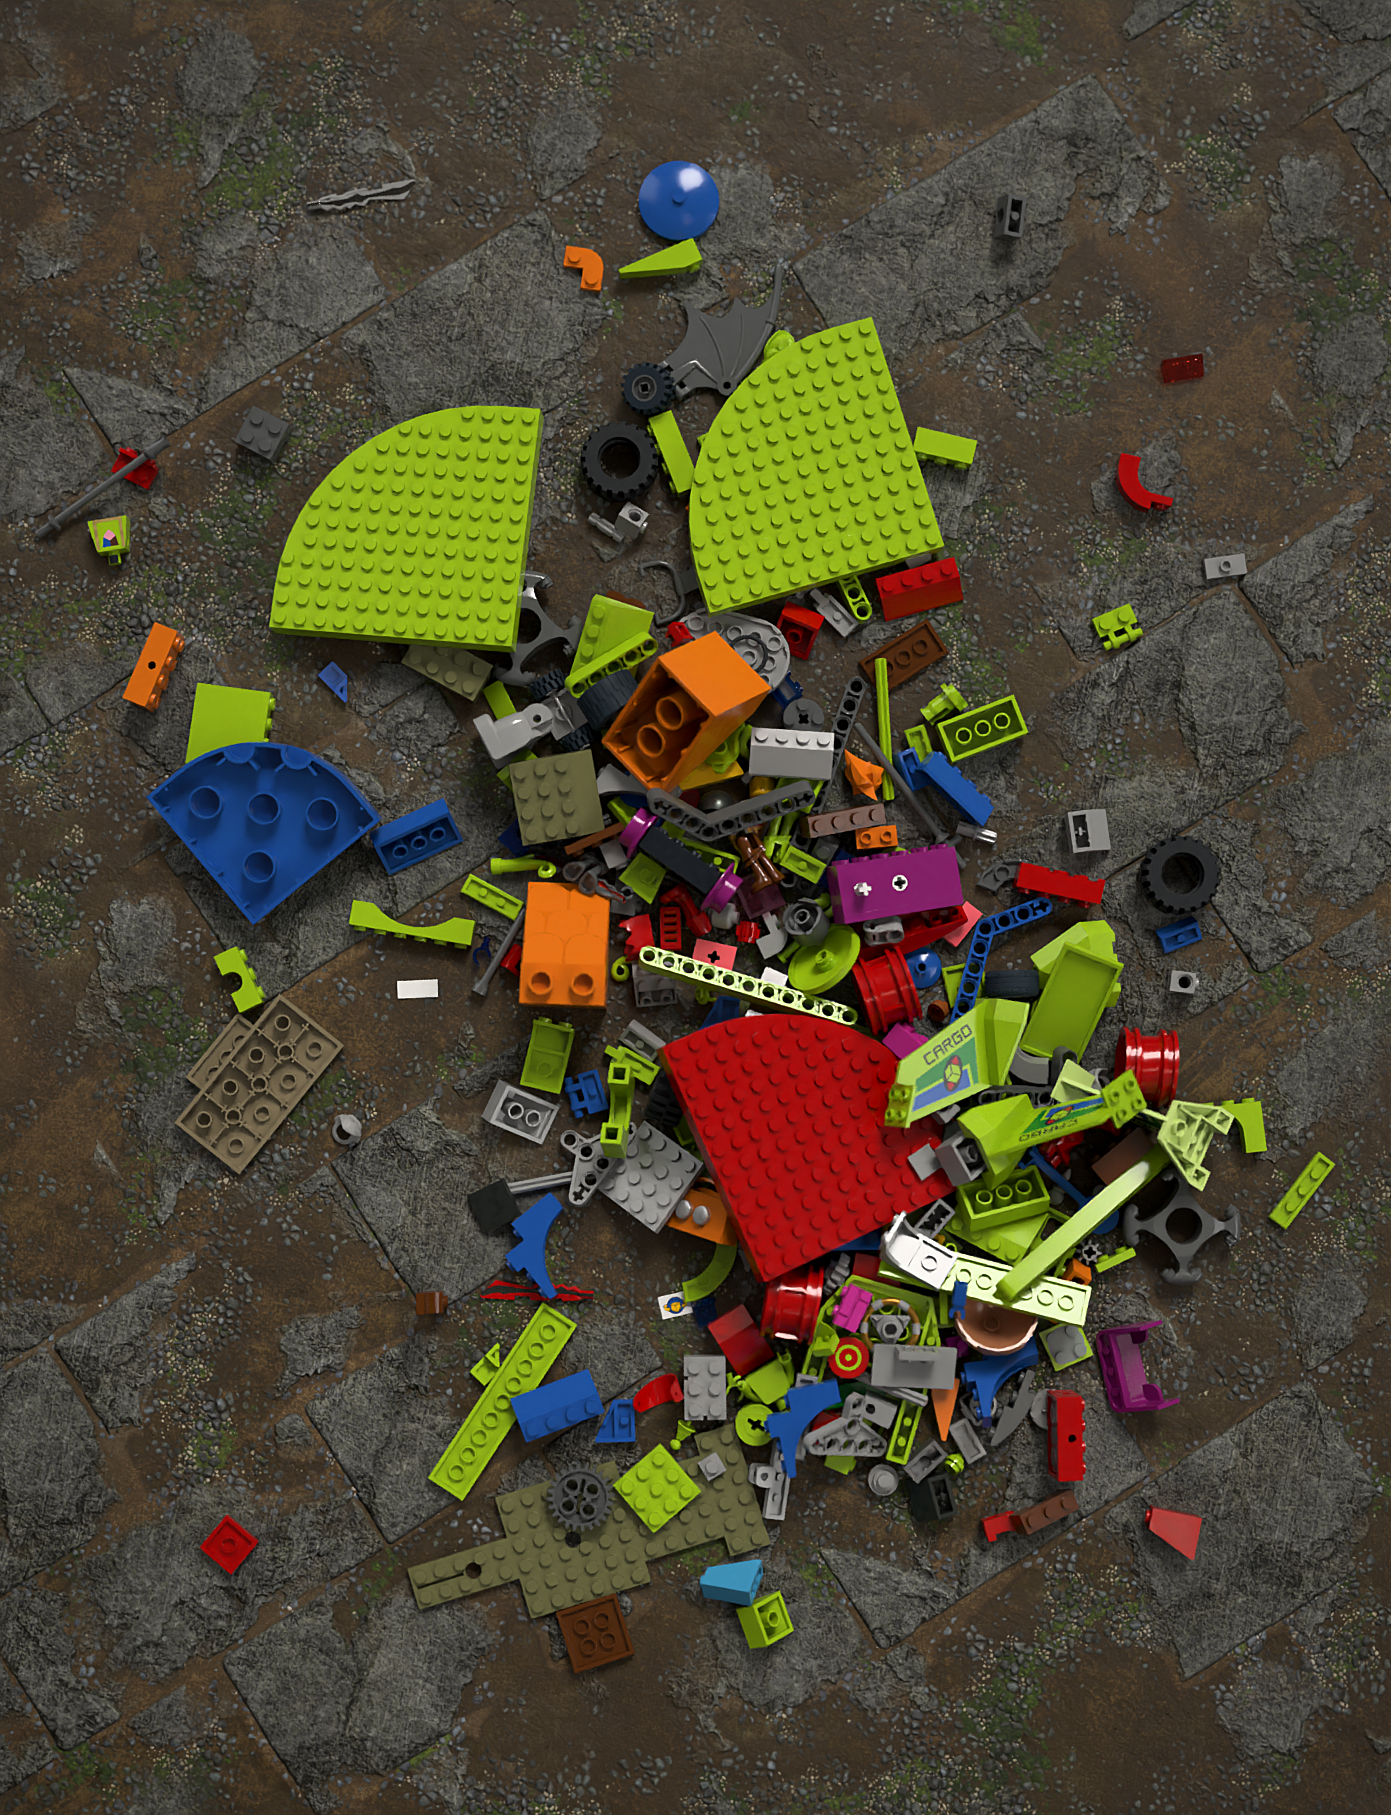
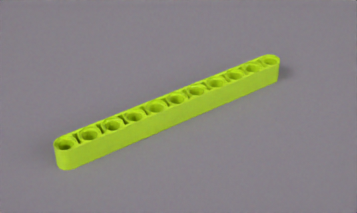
M644 947L638 958L639 967L645 971L789 1015H803L828 1020L851 1029L858 1018L857 1012L851 1007L658 948ZM651 956L653 961L648 962L643 957ZM670 962L673 967H665L663 963ZM690 968L693 973L687 974L683 969ZM703 974H710L713 979L707 980L703 977ZM723 980H730L733 985L727 986L723 983ZM743 986L751 987L752 991L746 992ZM763 992H769L772 997L766 998ZM783 998H789L792 1003H784ZM808 1004L812 1010H806L802 1005ZM822 1010L830 1011L832 1016L824 1015ZM842 1016L850 1017L852 1022H845Z
M1160 1142L1156 1143L1151 1150L1103 1189L996 1284L995 1287L1009 1302H1012L1172 1161Z

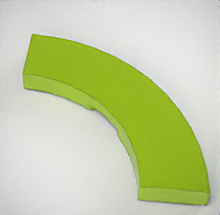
M737 1242L735 1247L717 1243L714 1257L706 1270L699 1276L682 1282L685 1303L701 1299L721 1285L733 1266L737 1252Z

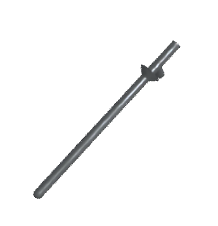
M855 723L854 729L935 835V845L947 843L948 847H954L958 844L962 837L956 834L951 839H947L951 833H944L940 830L862 724ZM956 851L958 868L961 870L966 866V863Z

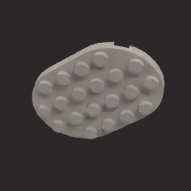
M705 608L697 609L679 621L685 624L693 639L690 642L714 631L728 644L742 635L758 637L765 643L768 650V659L765 666L757 674L771 687L769 693L774 691L785 679L790 666L789 646L781 631L773 624L736 612H728L708 618ZM672 636L669 640V652L687 643H684L678 647H672L671 644L675 640ZM743 639L732 647L753 670L761 665L764 652L761 645L756 641Z

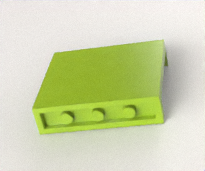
M197 683L185 763L187 764L207 752L229 745L255 741L270 742L267 735L268 730L271 731L273 719L270 718L271 710L274 711L276 699L273 698L270 692Z

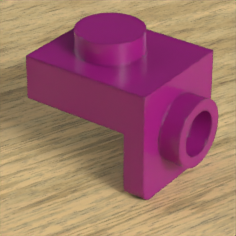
M959 1335L940 1338V1347H955L957 1349L956 1358L969 1355L968 1344Z

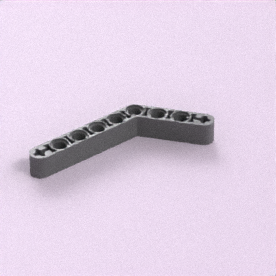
M804 780L709 814L701 812L658 787L650 789L646 794L650 810L653 813L707 842L808 807L816 799L810 783Z

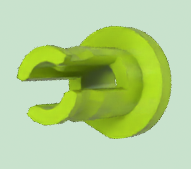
M943 683L941 685L943 692L930 701L927 707L920 709L932 726L935 721L943 718L955 707L962 711L968 706L967 702L952 684L947 686Z

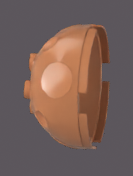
M966 1299V1305L963 1306L966 1311L963 1320H961V1312H954V1325L961 1339L980 1353L995 1356H1006L1024 1347L1035 1330L1038 1318Z

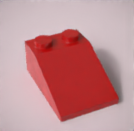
M742 1302L707 1324L734 1370L740 1376H743L774 1356L764 1337H759V1329Z

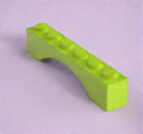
M353 900L349 925L354 926L353 930L365 932L366 928L374 929L373 933L386 935V932H392L394 937L406 939V935L414 936L416 941L426 942L427 939L435 940L434 944L446 946L447 942L455 943L454 947L467 949V946H472L476 922L454 917L436 926L411 927L390 919L374 903Z

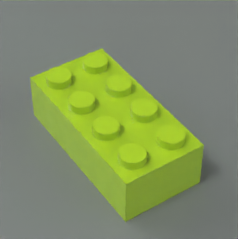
M1014 695L938 723L935 726L950 765L1026 736L1029 733Z
M1036 1165L1028 1166L1024 1170L1022 1168L1013 1170L1004 1182L991 1191L988 1190L984 1179L981 1178L957 1185L955 1195L969 1232L1048 1212L1050 1197Z

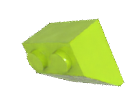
M780 1591L754 1599L751 1606L742 1605L736 1609L750 1649L769 1646L794 1631Z

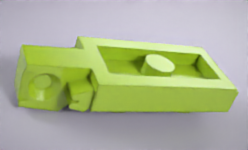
M607 1045L604 1050L605 1053L613 1057L612 1063L631 1064L634 1076L651 1085L660 1069L659 1066L626 1047L619 1046L618 1049Z

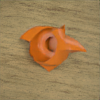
M844 749L846 760L844 771L847 780L853 788V796L856 794H866L872 799L877 800L875 791L882 784L881 775L884 768L873 765L870 761L865 762Z

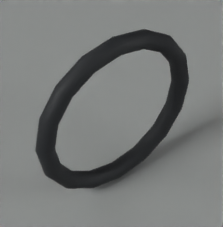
M742 635L735 638L729 644L731 647L743 639H751L761 645L764 658L761 665L754 669L756 673L760 672L768 659V650L765 643L752 635Z

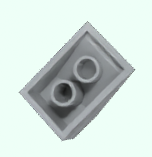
M499 1079L482 1117L494 1125L542 1144L559 1107Z
M962 1130L945 1140L934 1150L953 1186L972 1181L987 1168L975 1139L964 1137Z

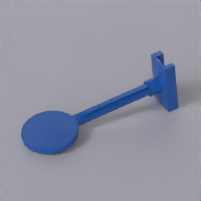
M1039 1143L1030 1146L1018 1163L1023 1170L1030 1163L1038 1166L1080 1204L1078 1211L1097 1196L1085 1197L1043 1159L1044 1157L1038 1153ZM1118 1209L1091 1233L1103 1234L1112 1230L1118 1223Z

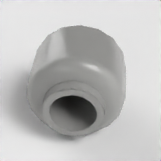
M728 903L720 914L709 908L708 919L714 927L731 929L739 921L740 913L737 912L736 906L733 903Z

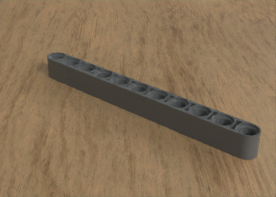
M859 677L849 680L830 733H834V740H838L841 743L840 749H833L834 767L832 768L831 781H827V786L821 788L817 797L821 804L819 807H813L809 815L822 812L865 691V682ZM851 684H860L861 691L853 692L850 688ZM851 702L854 704L855 709L851 712L846 711L844 704ZM839 721L846 722L848 729L844 731L839 730L837 723ZM802 812L800 817L807 816L808 814ZM798 821L790 845L807 854L812 838H806L807 843L804 846H799L796 843V837L801 835L800 823ZM782 866L780 872L783 875H792L793 882L785 884L782 881L779 885L784 889H790L795 885L799 875Z

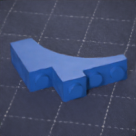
M551 1192L512 1223L514 1227L512 1229L513 1233L519 1240L521 1238L524 1240L505 1255L508 1259L505 1263L512 1271L516 1269L517 1272H521L524 1268L527 1270L525 1275L531 1282H537L540 1286L538 1291L545 1299L547 1297L553 1299L558 1295L547 1273L545 1245L552 1224L565 1209Z
M1034 1336L1029 1338L1024 1347L1009 1355L995 1356L982 1354L983 1361L964 1363V1372H960L962 1385L966 1384L967 1392H972L974 1402H978L976 1416L977 1420H981L983 1428L991 1427V1405L1000 1386L1019 1370L1038 1364V1351Z
M837 1379L788 1388L787 1394L784 1395L786 1407H790L791 1410L767 1414V1420L763 1421L765 1432L770 1433L771 1438H780L776 1440L778 1452H783L784 1460H781V1467L783 1473H787L788 1478L796 1477V1449L805 1427L823 1409L841 1402Z

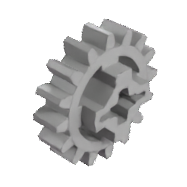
M841 1252L836 1260L831 1259L824 1270L822 1293L829 1296L835 1288L839 1289L850 1272L847 1267L851 1257Z

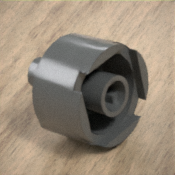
M806 698L795 700L784 711L782 719L783 729L821 732L824 724L823 711L812 700ZM799 717H801V718L806 717V718H807V721H806V722H807L808 724H805V723L799 724V721H800V718H799Z
M809 898L799 899L798 903L789 905L783 914L782 920L785 929L797 944L802 946H818L823 942L829 931L830 919L816 901Z

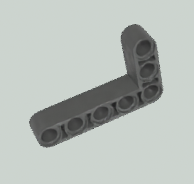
M1066 1046L1055 1048L1052 1054L1050 1085L991 1086L973 1094L972 1099L981 1106L1001 1100V1096L1006 1093L1005 1099L1025 1093L1028 1095L1034 1109L1059 1104L1058 1101L1050 1096L1066 1060L1069 1059L1077 1064V1055ZM1068 1053L1067 1058L1063 1061L1064 1054ZM987 1093L986 1098L981 1101L982 1095ZM1045 1093L1044 1098L1039 1101L1040 1096Z

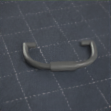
M657 560L639 565L640 576H646L645 568L657 565L667 567L674 575L673 580L678 595L681 597L680 608L672 616L660 620L658 613L654 614L656 625H662L675 620L682 614L686 605L685 595L687 593L685 592L681 576L675 567L668 562Z

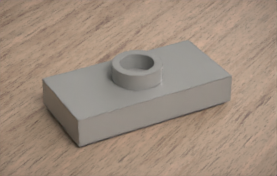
M1244 553L1203 560L1206 580L1247 574Z
M966 1417L949 1426V1431L968 1464L986 1455Z

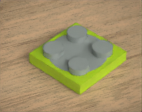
M1059 1323L1038 1332L1055 1371L1093 1355L1082 1328Z

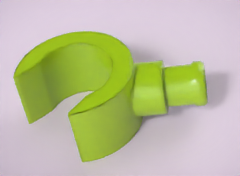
M732 1372L726 1374L728 1386L726 1387V1396L729 1393L730 1388L734 1387V1385L732 1384ZM742 1392L738 1398V1401H740L744 1397V1394Z

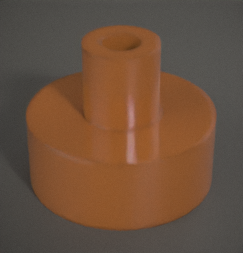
M934 1000L927 1008L928 1014L933 1020L941 1022L949 1015V1005L946 1001Z

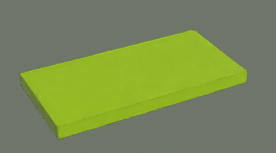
M1065 941L1018 1044L1019 1048L1039 1057L1049 1058V1061H1052V1054L1055 1048L1066 1046L1076 1053L1078 1065L1124 964ZM1068 1053L1064 1054L1063 1061L1067 1058Z

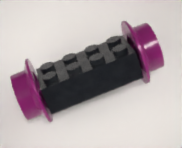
M641 808L618 839L619 843L628 848L627 858L630 859L639 849V852L705 898L699 909L700 911L710 907L720 914L743 882V879L733 873L735 863H732L721 876L719 873L720 869L711 862L709 864L703 862V857L694 850L689 852L685 849L686 845L677 838L675 840L671 839L668 835L669 832L661 826H658V828L654 827L660 816L657 814L652 815Z

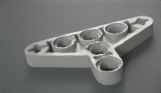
M631 1121L630 1127H632V1134H629L628 1145L632 1142L637 1133L636 1125ZM567 1130L561 1135L562 1146L576 1156L569 1191L570 1202L576 1207L584 1206L615 1163L620 1159L605 1157L600 1144L601 1133L589 1140H586L573 1130ZM568 1135H573L576 1138V1142L571 1146L564 1143V1139ZM584 1147H590L592 1154L589 1157H583L581 1150ZM602 1158L609 1161V1165L605 1169H600L597 1166L598 1161ZM589 1175H594L597 1178L596 1183L592 1186L585 1183V1178ZM582 1183L583 1187L590 1191L587 1193L584 1190L582 1201L579 1199L574 1201V1194H579L582 1191V1187H578Z
M851 1394L846 1398L842 1416L806 1435L803 1440V1447L806 1451L816 1455L878 1457L886 1452L887 1441L862 1421L866 1407L865 1399L857 1394ZM858 1400L857 1407L852 1409L854 1401ZM853 1420L852 1427L848 1429V1423ZM832 1439V1446L827 1449V1443ZM848 1440V1446L843 1449L844 1442ZM864 1441V1446L859 1450L860 1442Z

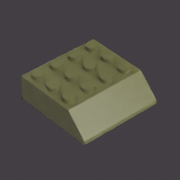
M591 749L509 763L523 846L588 835L605 829Z

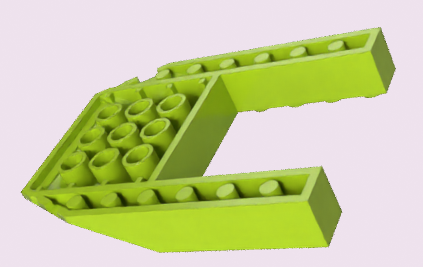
M852 1274L820 1308L811 1346L808 1345L800 1373L818 1376V1382L822 1380L828 1360L827 1356L815 1357L812 1352L817 1340V1326L820 1322L829 1325L836 1332L838 1338L852 1336L862 1341L860 1324L856 1333L833 1323V1317L830 1316L834 1305L839 1306L842 1300L839 1295L843 1286L848 1287L849 1282L873 1294L869 1305L878 1299L886 1297L902 1299L910 1304L920 1320V1336L915 1346H941L933 1298ZM885 1305L872 1313L876 1315H908L907 1312L894 1305ZM869 1318L868 1336L873 1344H884L871 1318ZM911 1318L895 1345H906L912 1336ZM868 1350V1367L872 1368L873 1353ZM906 1387L925 1396L928 1388ZM900 1399L885 1452L887 1460L904 1465L907 1464L923 1407Z

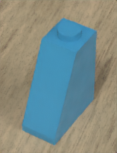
M756 1559L708 1567L705 1575H702L700 1579L703 1597L751 1606L763 1576L762 1561Z

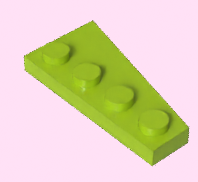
M667 820L661 826L669 832L668 835L671 839L675 840L677 838L681 841L685 830ZM640 852L619 877V880L626 886L631 887L637 895L651 905L666 870Z

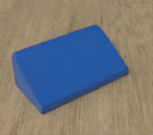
M915 747L892 755L898 774L912 792L929 785L915 770L920 764Z
M1193 916L1155 931L1164 954L1202 939L1198 922Z

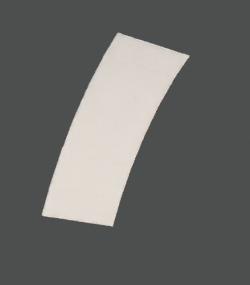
M437 979L397 981L398 999L438 997Z

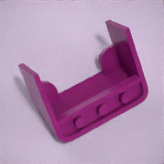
M1162 1320L1127 1324L1101 1330L1096 1334V1345L1110 1406L1115 1412L1160 1410L1180 1402L1179 1398L1163 1399L1161 1389L1156 1384H1147L1138 1344L1146 1342L1149 1336L1148 1329L1161 1325Z

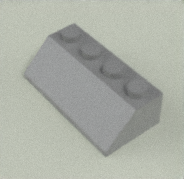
M752 727L749 775L831 781L834 733Z

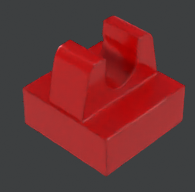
M672 622L667 626L668 631L665 637L671 638L673 636L675 639L671 644L672 647L689 643L693 639L683 622Z

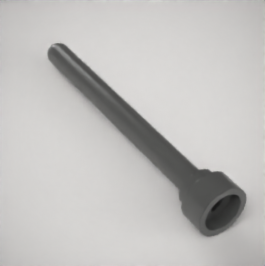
M526 907L520 910L482 979L478 980L477 983L475 982L471 990L486 997L489 991L488 987L490 986L488 985L489 981L525 920Z

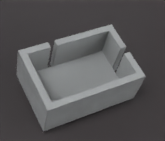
M725 1354L684 1355V1376H688V1378H684L685 1420H703V1416H707L708 1420H726Z

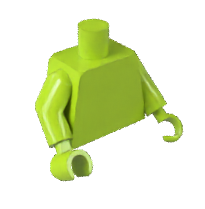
M785 1349L787 1353L784 1356H780L779 1352H777L778 1358L746 1376V1381L740 1380L736 1382L741 1376H735L732 1384L738 1387L748 1399L758 1404L765 1403L766 1405L774 1401L779 1411L787 1408L784 1395L787 1394V1389L794 1384V1366L789 1350Z

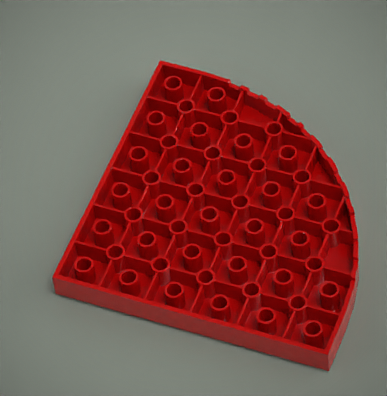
M754 1015L718 1023L655 1049L757 1283L766 1282L893 1221L895 1215L898 1214L900 1216L902 1211L908 1214L957 1190V1186H953L944 1168H939L921 1180L907 1159L928 1143L933 1151L941 1145L944 1124L939 1125L928 1114L910 1122L909 1128L885 1126V1112L889 1105V1092L892 1084H897L895 1083L898 1063L902 1059L878 1041L854 1029L828 1020L803 1015ZM979 1174L976 1178H974L972 1181L977 1180V1179H981L980 1174Z

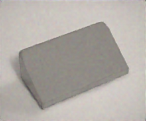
M632 1020L619 1038L620 1041L650 1062H653L658 1056L655 1049L666 1045L663 1040L636 1020Z

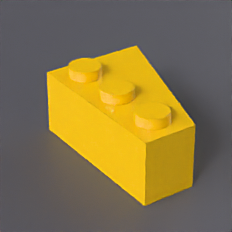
M736 760L722 774H716L712 767L703 762L678 787L683 792L696 788L699 789L708 785L740 778L745 773Z

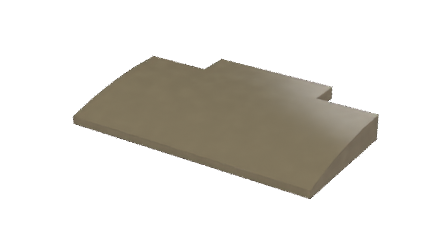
M281 993L254 1025L240 1013H237L187 1074L186 1078L200 1088L201 1091L175 1121V1124L240 1174L344 1045Z

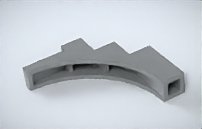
M611 764L603 766L597 775L598 779L596 781L599 798L617 794H633L646 797L648 790L630 771V776L628 777ZM677 786L670 794L679 798L683 791Z

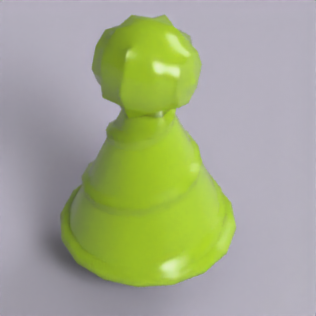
M678 1420L676 1439L670 1442V1447L673 1450H679L681 1448V1441L696 1432L690 1420L687 1422Z

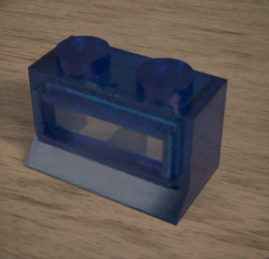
M789 670L783 682L774 691L769 693L779 703L782 712L785 711L790 703L803 698L802 692L804 690L797 681L793 683L789 677L792 675Z

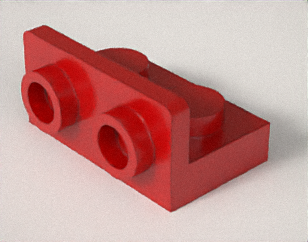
M120 447L118 450L120 454L111 472L115 474L137 458L138 452L129 447L126 450ZM148 459L123 478L149 491L159 468L155 465V460Z

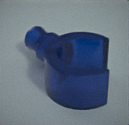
M484 937L481 947L474 950L473 960L476 964L480 965L476 956L482 950L486 951L490 959H492V954L489 950L491 938Z

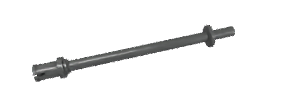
M162 435L151 445L147 444L141 455L56 517L48 515L49 522L35 531L36 535L41 538L53 528L61 530L60 523L148 459L155 460L158 458V454L171 446L168 439Z

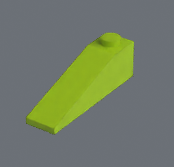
M690 238L620 268L619 277L620 279L682 274L688 271L693 273L702 266V257L694 239Z

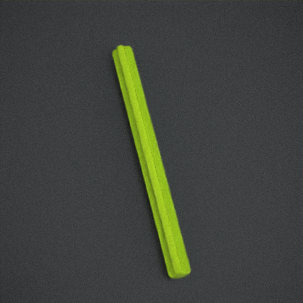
M885 658L875 659L880 750L892 764L887 664ZM884 769L882 773L883 800H893V779Z

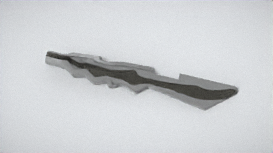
M415 180L382 184L383 189L368 191L366 188L346 192L343 195L337 196V194L322 197L317 201L307 202L308 210L322 209L328 212L332 209L342 210L346 207L351 209L354 205L365 206L369 200H404L415 185Z

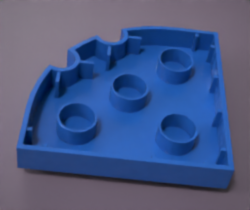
M255 741L238 743L207 752L187 763L146 797L253 925L383 819L351 780L334 765L304 749L276 742Z

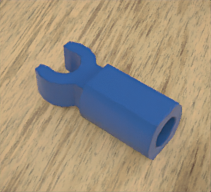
M954 1282L951 1302L953 1306L950 1308V1318H953L955 1311L961 1312V1320L965 1318L966 1311L963 1306L966 1305L967 1282Z

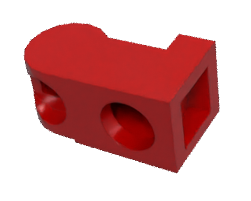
M1007 1511L981 1519L988 1542L997 1540L996 1534L1008 1530L1016 1531L1009 1516L1015 1513L1014 1511Z

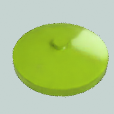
M833 923L830 924L829 931L820 945H801L795 952L789 965L788 978L791 985L799 992L814 995L838 983L849 972L857 959L860 949L858 934L847 924Z

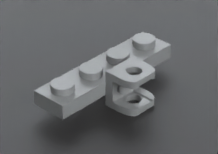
M774 1437L770 1465L766 1463H752L749 1467L748 1481L766 1488L762 1517L784 1520L790 1478H788L787 1473L782 1471L781 1460H784L783 1452H778L776 1440L780 1438Z

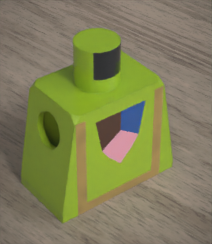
M124 515L87 521L98 554L100 556H108L110 566L122 564L120 553L130 551V519Z

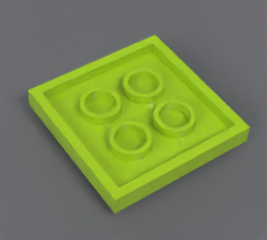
M661 1443L613 1484L653 1533L701 1492L699 1487Z

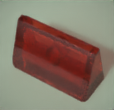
M1202 353L1166 359L1160 364L1164 383L1204 377Z

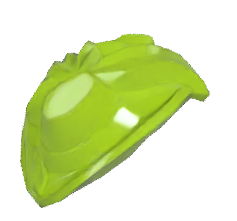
M779 330L774 333L765 345L762 363L782 349L795 343L792 335L785 330Z

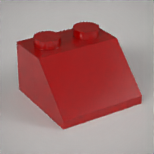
M787 601L776 627L781 631L788 643L790 654L807 660L825 616Z

